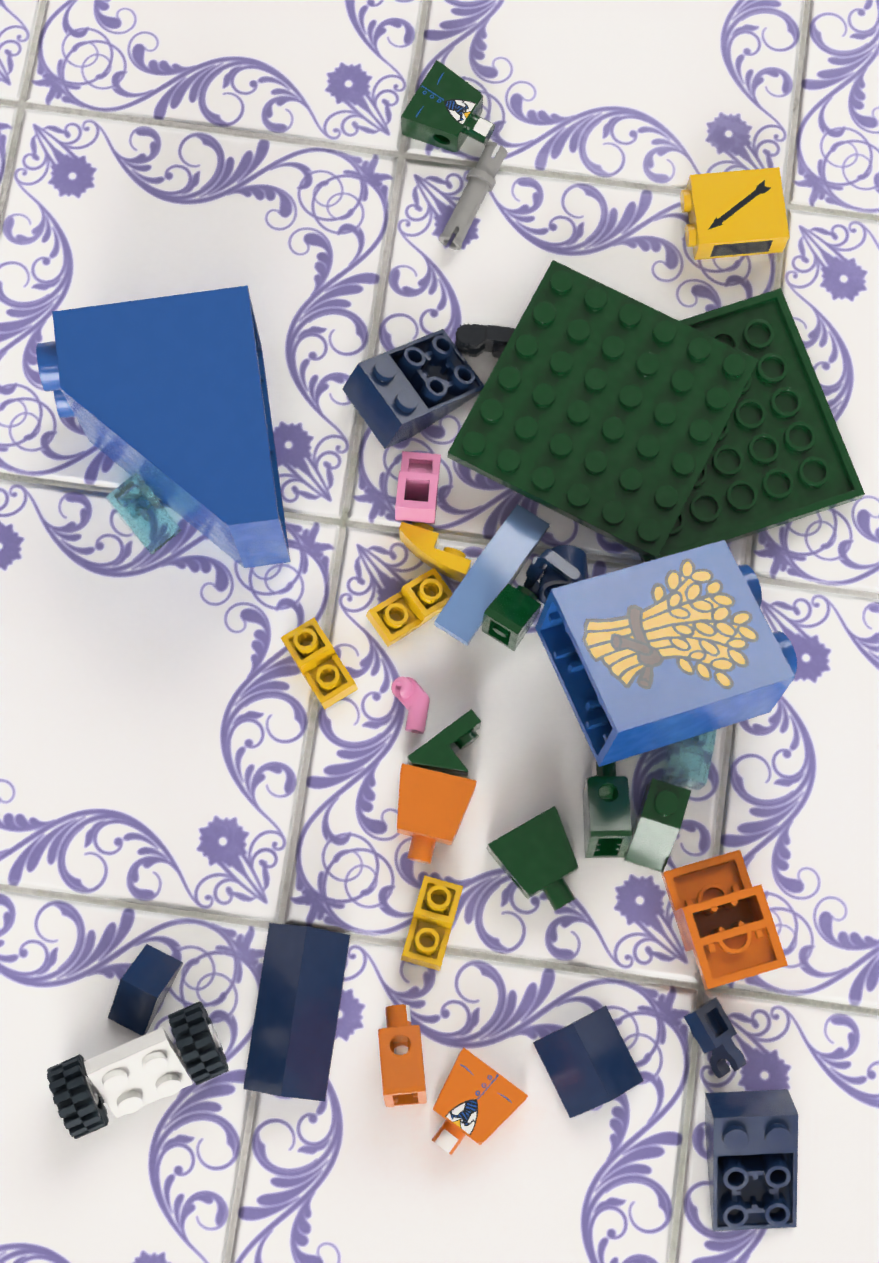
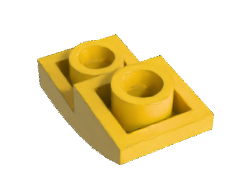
M401 522L399 527L400 540L417 558L451 579L459 582L463 580L471 568V560L465 558V553L450 547H444L443 551L437 549L439 533L433 532L434 528L426 523L412 522L408 524Z
M432 568L403 585L401 591L368 610L366 617L387 647H389L439 614L453 593L437 570Z
M315 618L310 619L280 637L324 710L358 690L355 681L341 662L334 647Z
M424 875L402 952V961L440 971L463 886Z

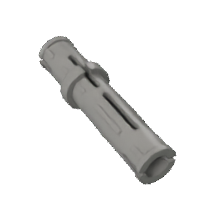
M489 141L485 144L475 168L470 169L466 177L468 183L442 234L439 236V241L446 246L452 234H455L449 247L450 249H461L462 243L487 192H491L496 184L494 178L508 154L507 150L500 146L495 157H491L498 143Z

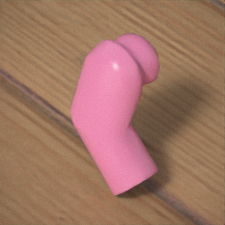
M398 677L393 681L391 690L393 695L408 710L405 730L424 734L430 698L413 678Z

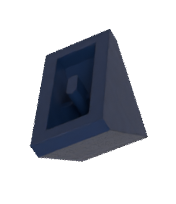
M146 944L120 979L108 1019L141 1036L145 1035L183 962Z

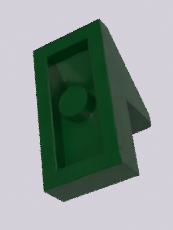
M472 709L407 756L408 764L450 775L468 777L469 771L452 749L457 746L460 750H463L479 737L476 731L480 729L481 720Z

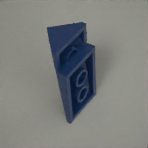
M269 923L243 1089L282 1097L325 1102L345 979L344 973L350 935L309 926Z

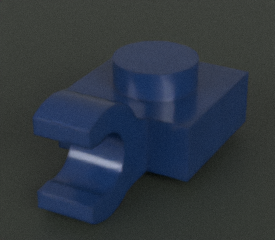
M717 997L703 1003L684 1016L693 1037L697 1040L704 1054L712 1051L710 1065L713 1073L718 1078L731 1071L726 1060L734 1071L739 1070L746 1064L743 1053L735 1046L731 1039L737 1032Z

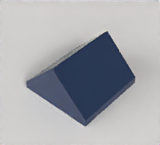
M606 1006L533 1042L570 1119L612 1101L644 1081Z

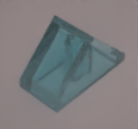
M137 472L106 496L115 514L151 555L182 531Z

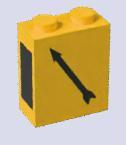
M779 167L694 174L689 176L686 189L681 190V210L683 213L688 212L689 224L685 225V241L687 247L693 248L694 260L783 253L790 236Z

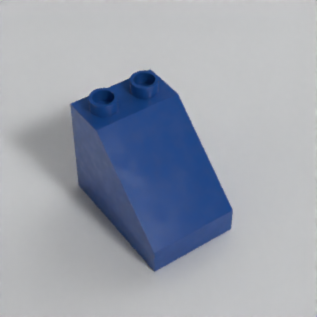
M248 285L52 311L55 341L37 343L36 355L42 387L45 392L53 391L59 417H76L88 440L243 568L291 562L263 351Z

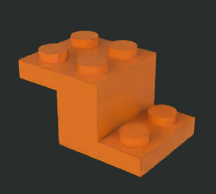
M740 849L661 873L685 951L693 950L705 990L788 966L762 884L752 887Z

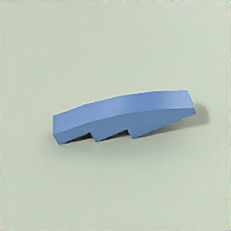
M517 504L456 588L434 621V625L468 646L482 625L483 615L487 607L507 584L512 585L550 527V524Z

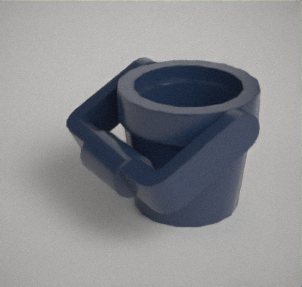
M559 545L552 549L544 550L540 556L533 558L526 571L527 579L523 586L532 591L538 597V600L545 605L551 589L588 579L586 553L581 548L572 545Z

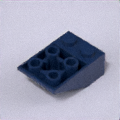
M441 329L358 363L342 390L383 448L387 449L417 435L480 394L484 384L460 351L457 350V347L444 329Z
M788 1089L705 1093V1136L713 1231L797 1227L798 1112Z

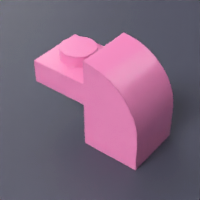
M402 451L395 504L396 521L435 524L441 454Z

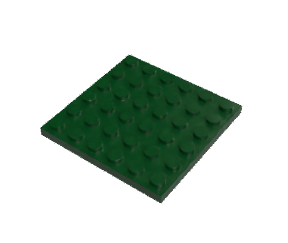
M552 260L450 447L447 458L655 560L664 547L759 359Z
M781 288L680 320V322L759 359L658 558L722 540L729 543L862 499L865 495ZM639 553L642 563L652 560Z

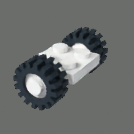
M196 1002L168 1015L176 1044L172 1043L164 1028L161 1027L87 1061L79 1054L47 1069V1079L50 1083L48 1085L54 1096L52 1097L54 1104L57 1105L60 1118H63L64 1126L69 1130L71 1137L78 1139L108 1125V1113L103 1104L105 1102L115 1117L118 1118L122 1115L136 1112L142 1106L160 1098L174 1095L180 1089L192 1085L193 1081L196 1085H199L229 1071L227 1059L217 1032L202 1002Z

